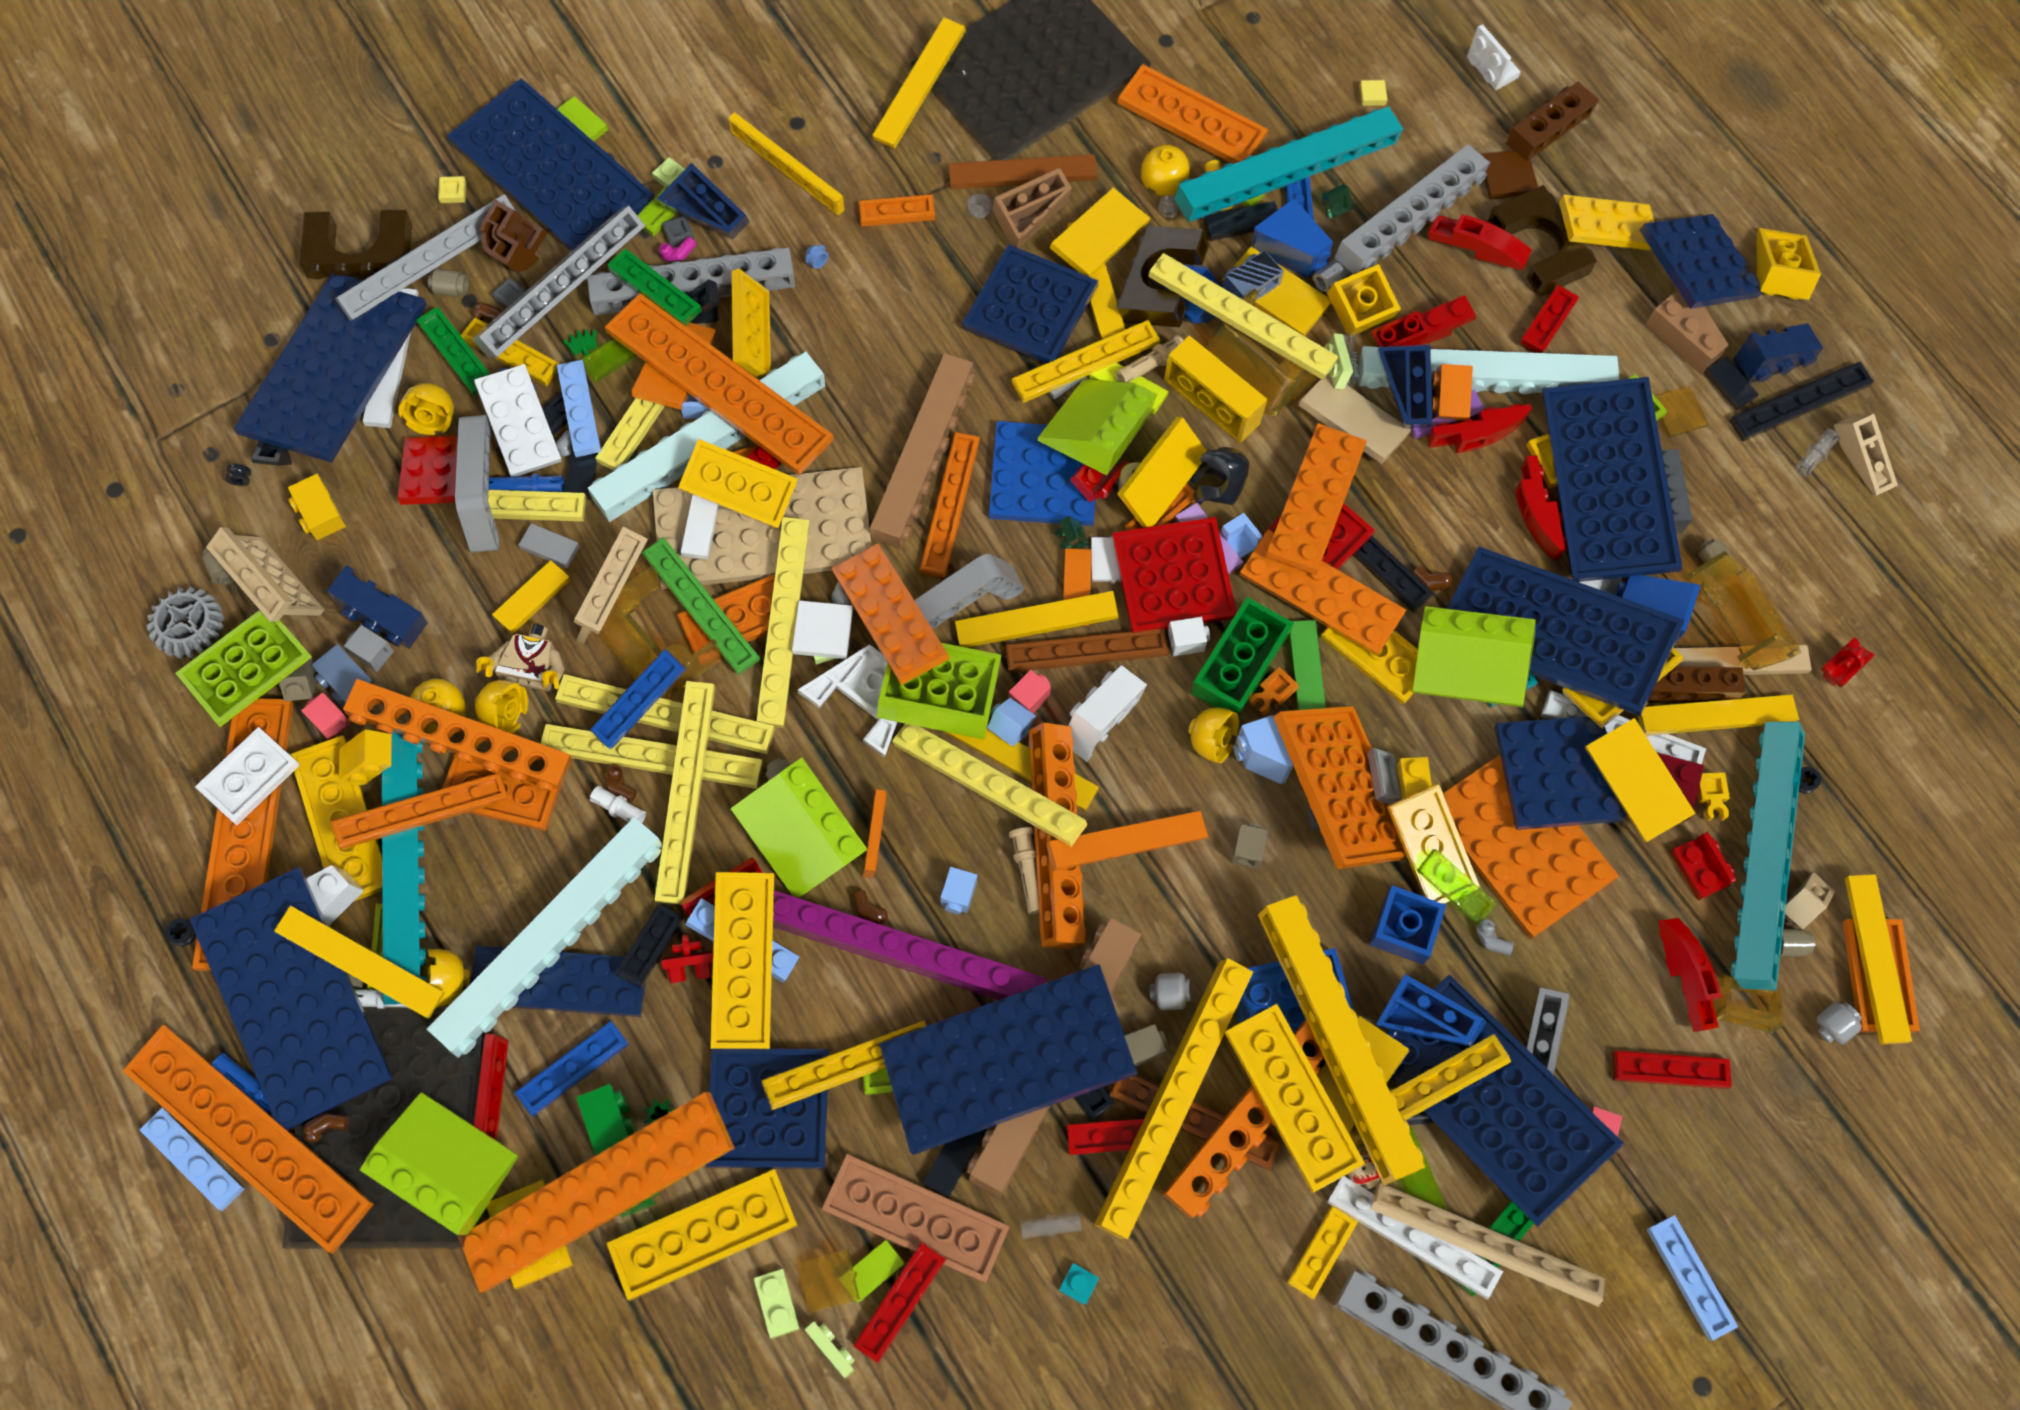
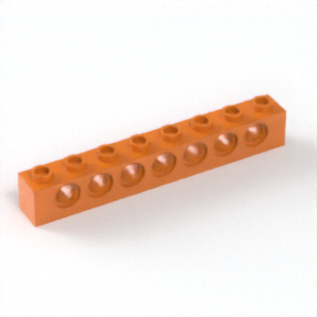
M356 679L343 708L345 713L350 716L349 720L353 723L365 726L367 722L375 725V729L379 732L403 735L402 739L415 745H418L419 742L429 744V749L440 754H445L446 751L457 754L456 758L469 764H472L473 760L483 764L482 767L494 773H498L499 770L510 773V778L519 782H525L528 779L536 782V787L551 792L552 789L561 790L572 763L571 755L359 679ZM375 705H385L382 713L378 715L371 714V710ZM402 714H411V720L408 723H398V718ZM429 723H437L438 729L434 733H424V729ZM457 732L465 734L462 742H451L453 734ZM485 741L492 743L488 752L480 753L477 751L480 743ZM509 751L518 752V757L513 762L504 761V756ZM541 760L545 762V766L541 771L534 772L530 770V766L534 761Z
M1042 723L1029 730L1032 790L1077 815V792L1075 790V765L1073 761L1074 741L1071 726ZM1034 826L1041 947L1072 949L1085 944L1086 937L1080 866L1053 871L1046 844L1049 841L1058 839Z
M1305 1019L1293 1034L1301 1048L1305 1042L1313 1045L1315 1049L1314 1056L1306 1057L1317 1075L1321 1069L1318 1064L1323 1059V1054ZM1253 1084L1162 1194L1189 1219L1194 1218L1196 1215L1200 1218L1211 1205L1208 1202L1209 1198L1214 1192L1219 1195L1230 1182L1226 1177L1233 1169L1238 1171L1248 1160L1245 1154L1251 1146L1256 1149L1267 1136L1264 1130L1271 1123L1275 1126ZM1250 1109H1255L1260 1113L1261 1120L1258 1125H1254L1248 1120ZM1232 1131H1236L1242 1136V1144L1239 1148L1232 1146L1229 1141ZM1214 1154L1220 1155L1224 1160V1166L1220 1171L1215 1170L1211 1166L1210 1160ZM1195 1177H1200L1205 1182V1190L1201 1194L1196 1193L1192 1189V1181Z

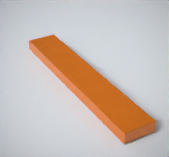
M954 433L920 566V574L946 579L980 443V437Z
M498 772L330 821L338 848L342 850L508 801V795Z
M1197 811L1083 834L1078 837L1072 847L1060 840L1049 841L1046 846L1053 871L1205 840L1208 838V833L1202 813Z

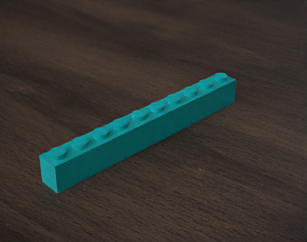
M1389 106L1380 110L1374 109L1362 117L1356 116L1346 123L1334 124L1327 130L1319 133L1313 132L1303 139L1291 140L1286 145L1278 148L1272 147L1265 153L1257 156L1251 155L1244 161L1235 164L1229 163L1222 169L1214 172L1208 171L1201 177L1193 180L1186 179L1179 184L1174 200L1189 223L1395 145L1403 131V127Z
M1765 722L1764 732H1761L1759 736L1762 753L1761 756L1757 757L1756 761L1759 778L1753 785L1756 803L1750 810L1753 828L1747 835V845L1750 848L1749 857H1745L1744 871L1747 873L1746 882H1743L1741 885V897L1744 899L1743 908L1738 910V924L1741 927L1740 935H1736L1734 941L1737 960L1733 961L1731 966L1732 978L1743 989L1773 991L1777 989L1805 732L1800 722Z
M395 732L392 733L391 766L382 772V806L423 794V788H417V779H423V762H417V753H422V742L415 745L403 740V735ZM423 825L382 838L383 958L426 982V976H420V966H426L425 948H419V938H425V921H419V911H425V894H419V884H424V867H418V857H424V840H418V831H424ZM383 993L384 1005L401 1004Z

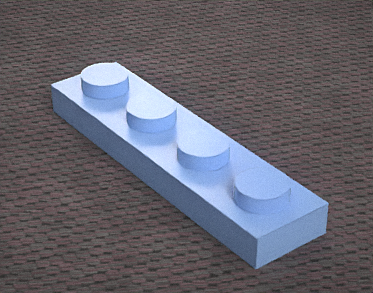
M583 360L557 365L575 457L602 452Z
M701 898L685 924L713 942L715 906ZM772 941V977L784 983L799 956Z
M161 1108L140 1129L218 1210L224 1211L245 1190L166 1109Z
M1671 1216L1646 1229L1708 1341H1712L1737 1328L1738 1325L1676 1216Z

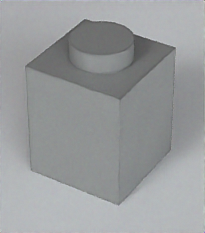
M362 625L348 636L344 645L353 658L375 672L380 670L394 652L386 640Z

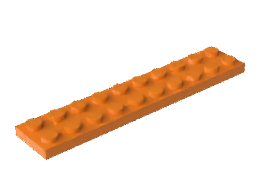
M641 293L605 326L606 333L800 476L834 441L832 433Z
M257 699L234 716L231 720L226 757L258 727L287 752L294 703L292 701H284V699ZM282 783L238 825L234 824L217 808L201 913L267 882ZM197 938L192 968L196 971H211Z
M163 1024L122 1071L328 1253L333 1254L374 1205L373 1202L293 1133L274 1120V1117L249 1095L213 1067L206 1058L169 1026Z
M704 1092L472 1228L469 1235H460L458 1238L479 1292L489 1291L734 1149V1145L711 1094Z

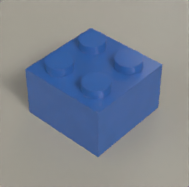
M1392 885L1385 894L1369 945L1423 965L1431 956L1446 904Z

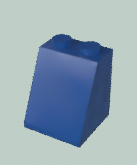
M1292 199L1255 227L1252 247L1259 252L1265 250L1277 264L1309 278L1328 264L1333 241L1295 199Z
M1636 575L1628 577L1625 582L1620 581L1614 595L1685 620L1684 626L1676 640L1677 642L1687 630L1701 586L1694 583Z

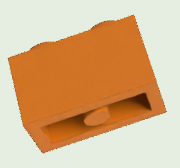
M1441 364L1436 368V371H1433L1431 384L1435 387V397H1432L1433 419L1464 421L1470 418L1473 366Z

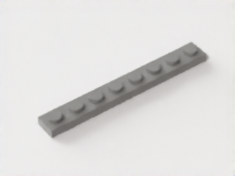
M505 194L495 199L514 210ZM495 200L336 297V301L350 321L480 241L481 231H479V228Z

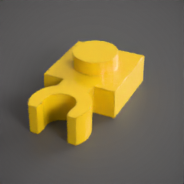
M1725 772L1703 773L1697 795L1699 803H1707V808L1704 812L1705 819L1711 821L1714 818L1713 810H1716L1720 814L1721 821L1725 820L1729 816V811L1723 802L1730 799Z

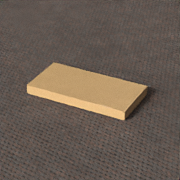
M1329 373L1324 380L1321 379L1301 399L1298 405L1328 427L1367 440L1364 452L1381 464L1406 439L1411 431L1409 428H1404L1401 422L1348 385L1344 389L1334 388L1332 377L1329 376Z

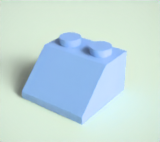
M1273 715L1242 725L1233 746L1237 760H1242L1245 769L1279 784L1286 783L1293 768V763L1278 732Z

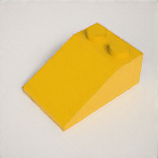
M1758 228L1756 277L1759 279L1760 292L1770 296L1775 294L1783 295L1794 300H1809L1821 272L1807 236Z

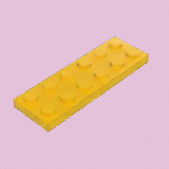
M342 735L289 755L300 764L294 773L323 868L325 869L333 865L346 871L364 890L355 900L357 901L383 891L382 851L378 839L342 850L338 848L330 821L368 810L361 785L350 784V781L339 779L340 747L347 743L346 738Z
M716 872L711 1048L770 1049L774 873Z
M1277 1004L1224 1032L1311 1193L1318 1191L1365 1164Z
M774 1169L608 1242L607 1246L627 1300L631 1301L798 1225L777 1172Z

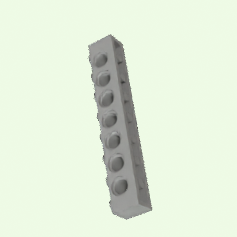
M1466 145L1342 240L1334 258L1353 274L1373 267L1378 259H1385L1396 245H1403L1410 234H1417L1428 220L1430 222L1435 220L1442 209H1449L1459 196L1464 197L1473 185H1480L1487 176L1485 171L1490 162L1470 145Z
M630 206L619 209L475 335L472 340L489 359L499 356L644 228L643 222Z
M774 248L769 251H751L740 255H724L719 258H701L690 262H674L668 265L649 266L686 295L710 279L717 282L719 298L732 296V271L738 268L745 271L747 275L768 291L795 287L789 248ZM600 272L587 277L590 302L594 315L621 312L639 294L612 272Z
M1360 1270L1359 1273L1354 1271L1349 1274L1333 1306L1505 1410L1570 1409L1572 1401L1564 1397L1566 1393L1559 1387L1552 1384L1545 1386L1537 1381L1538 1375L1524 1367H1521L1520 1370L1510 1364L1511 1359L1497 1351H1494L1492 1354L1482 1348L1484 1343L1471 1335L1462 1336L1456 1332L1457 1327L1442 1318L1437 1321L1428 1315L1430 1311L1416 1302H1413L1411 1305L1402 1300L1403 1295L1389 1286L1386 1289L1375 1283L1376 1278L1369 1273ZM1368 1293L1374 1294L1379 1301L1376 1310H1371L1365 1303ZM1395 1309L1402 1311L1405 1315L1403 1326H1398L1393 1322L1392 1313ZM1422 1325L1427 1326L1432 1332V1339L1429 1343L1424 1342L1419 1336V1330ZM1449 1342L1455 1343L1459 1349L1456 1359L1449 1357L1447 1354L1446 1346ZM1476 1358L1483 1360L1486 1365V1371L1483 1375L1477 1374L1474 1370L1473 1364ZM1504 1374L1508 1375L1513 1381V1387L1510 1392L1505 1391L1501 1385V1378ZM1531 1391H1535L1540 1397V1404L1537 1408H1533L1529 1403L1528 1397Z

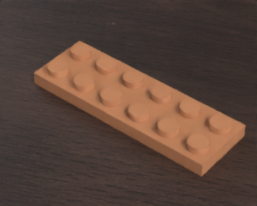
M848 1154L822 1208V1211L913 1252L916 1251L923 1241L947 1258L943 1264L944 1266L984 1284L987 1283L1010 1228L1006 1224Z

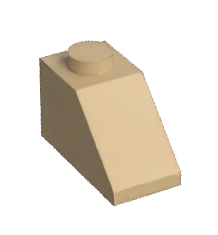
M1813 872L1786 901V920L1792 925H1798L1804 929L1827 908L1835 890Z

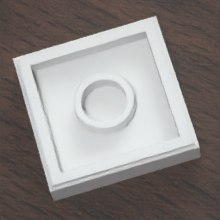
M799 601L792 648L793 654L847 659L853 606Z

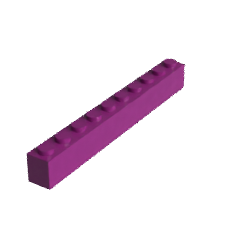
M774 891V928L996 1000H1001L1046 983L1045 977Z

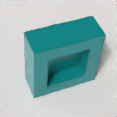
M1073 1263L1059 1292L1085 1306L1099 1277Z

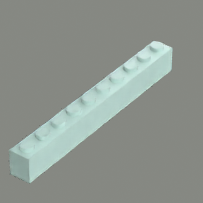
M1363 346L1358 359L1359 386H1367L1372 389L1389 387L1377 355V347ZM1431 349V379L1433 371H1436V368L1441 364L1473 366L1472 391L1475 390L1476 392L1494 391L1496 393L1520 392L1521 394L1542 393L1543 388L1619 380L1617 356Z
M807 352L800 356L792 357L787 364L779 369L771 370L766 377L760 380L794 406L825 387L824 373ZM709 409L699 419L683 425L675 434L662 438L654 447L641 451L630 462L619 465L615 468L614 472L606 477L596 479L588 487L590 496L608 522H611L652 496L653 490L663 489L681 478L698 439L727 449L746 436Z
M633 817L427 1030L456 1057L459 1058L462 1054L465 1055L470 1052L476 1045L475 1040L483 1032L486 1033L497 1023L496 1018L504 1010H510L517 1003L518 996L525 988L530 989L539 979V974L546 967L549 968L557 962L560 957L559 953L566 946H571L580 937L579 932L587 924L591 925L599 918L600 911L607 903L612 904L621 894L620 890L627 883H632L638 878L641 873L640 869L647 862L651 863L659 856L660 849L662 848L659 838Z

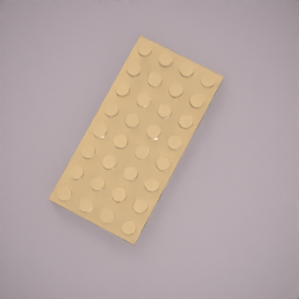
M862 467L804 473L800 476L797 474L790 475L797 478L798 482L784 517L805 519L810 522L803 574L832 571V567L872 547ZM678 487L653 490L657 541L664 537L701 585L763 579L776 573L782 521L779 529H776L719 506L709 559L683 557L681 549L692 494L679 490ZM660 578L662 590L669 589Z

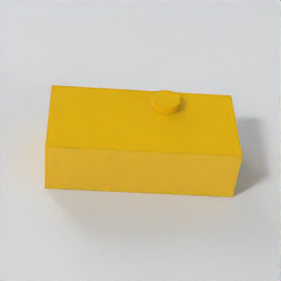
M1190 335L1168 355L1164 381L1238 443L1241 444L1260 425L1267 398Z

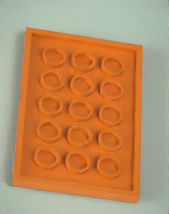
M1354 706L1281 711L1273 716L1278 732L1286 746L1289 758L1293 763L1299 782L1304 789L1310 808L1314 813L1320 832L1324 837L1337 870L1407 859L1387 806L1390 804L1377 801L1375 798L1367 753L1372 747Z
M1500 755L1443 793L1470 863L1530 940L1619 877L1579 825L1525 830L1515 829Z

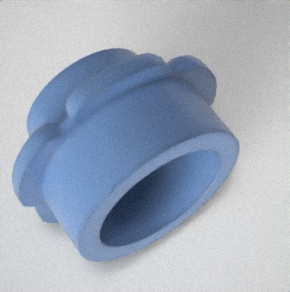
M812 245L809 247L805 254V262L816 269L822 267L829 257L825 251V246Z

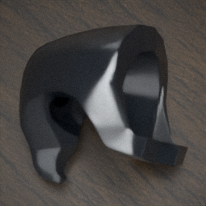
M1220 447L1216 450L1206 451L1199 458L1202 463L1190 478V482L1196 484L1203 474H1214L1225 481V483L1220 487L1200 486L1193 494L1195 502L1200 505L1204 501L1234 505L1241 495L1249 472L1248 458L1240 450L1230 447Z

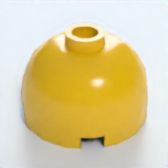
M1163 144L1154 147L1146 154L1141 165V180L1147 189L1151 188L1155 191V194L1160 196L1176 194L1179 184L1189 179L1190 175L1189 161L1185 153L1173 145Z
M419 383L409 388L399 405L400 417L403 415L407 421L406 425L420 434L435 435L434 431H442L444 433L450 427L453 420V401L443 388L435 384Z
M433 678L424 681L410 695V698L463 717L466 715L467 704L462 692L456 685L445 679ZM429 723L425 727L424 732L428 734L434 733L438 729V724Z
M497 680L488 683L475 699V713L480 723L514 734L521 726V723H516L520 713L522 712L526 715L528 710L526 689L519 686V683L508 680Z
M1215 707L1204 710L1196 719L1191 721L1189 726L1193 749L1208 761L1223 763L1233 749L1234 745L1229 744L1232 735L1237 736L1239 717L1237 713L1226 708Z
M428 949L426 954L431 959H426L424 976H426L428 984L445 993L437 1007L447 1006L460 996L463 986H469L470 972L469 969H464L462 960L457 954L449 950Z

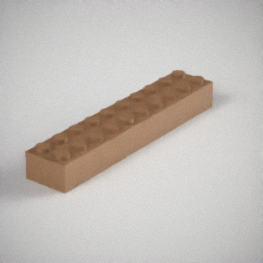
M1110 918L1107 925L1103 923L1100 925L1092 943L1095 947L1093 950L1088 947L1080 962L1079 970L1100 964L1111 994L1137 947L1141 933ZM1050 1106L998 1124L996 1128L990 1127L982 1141V1147H984L982 1154L980 1155L976 1152L968 1166L969 1182L994 1197L1001 1199Z

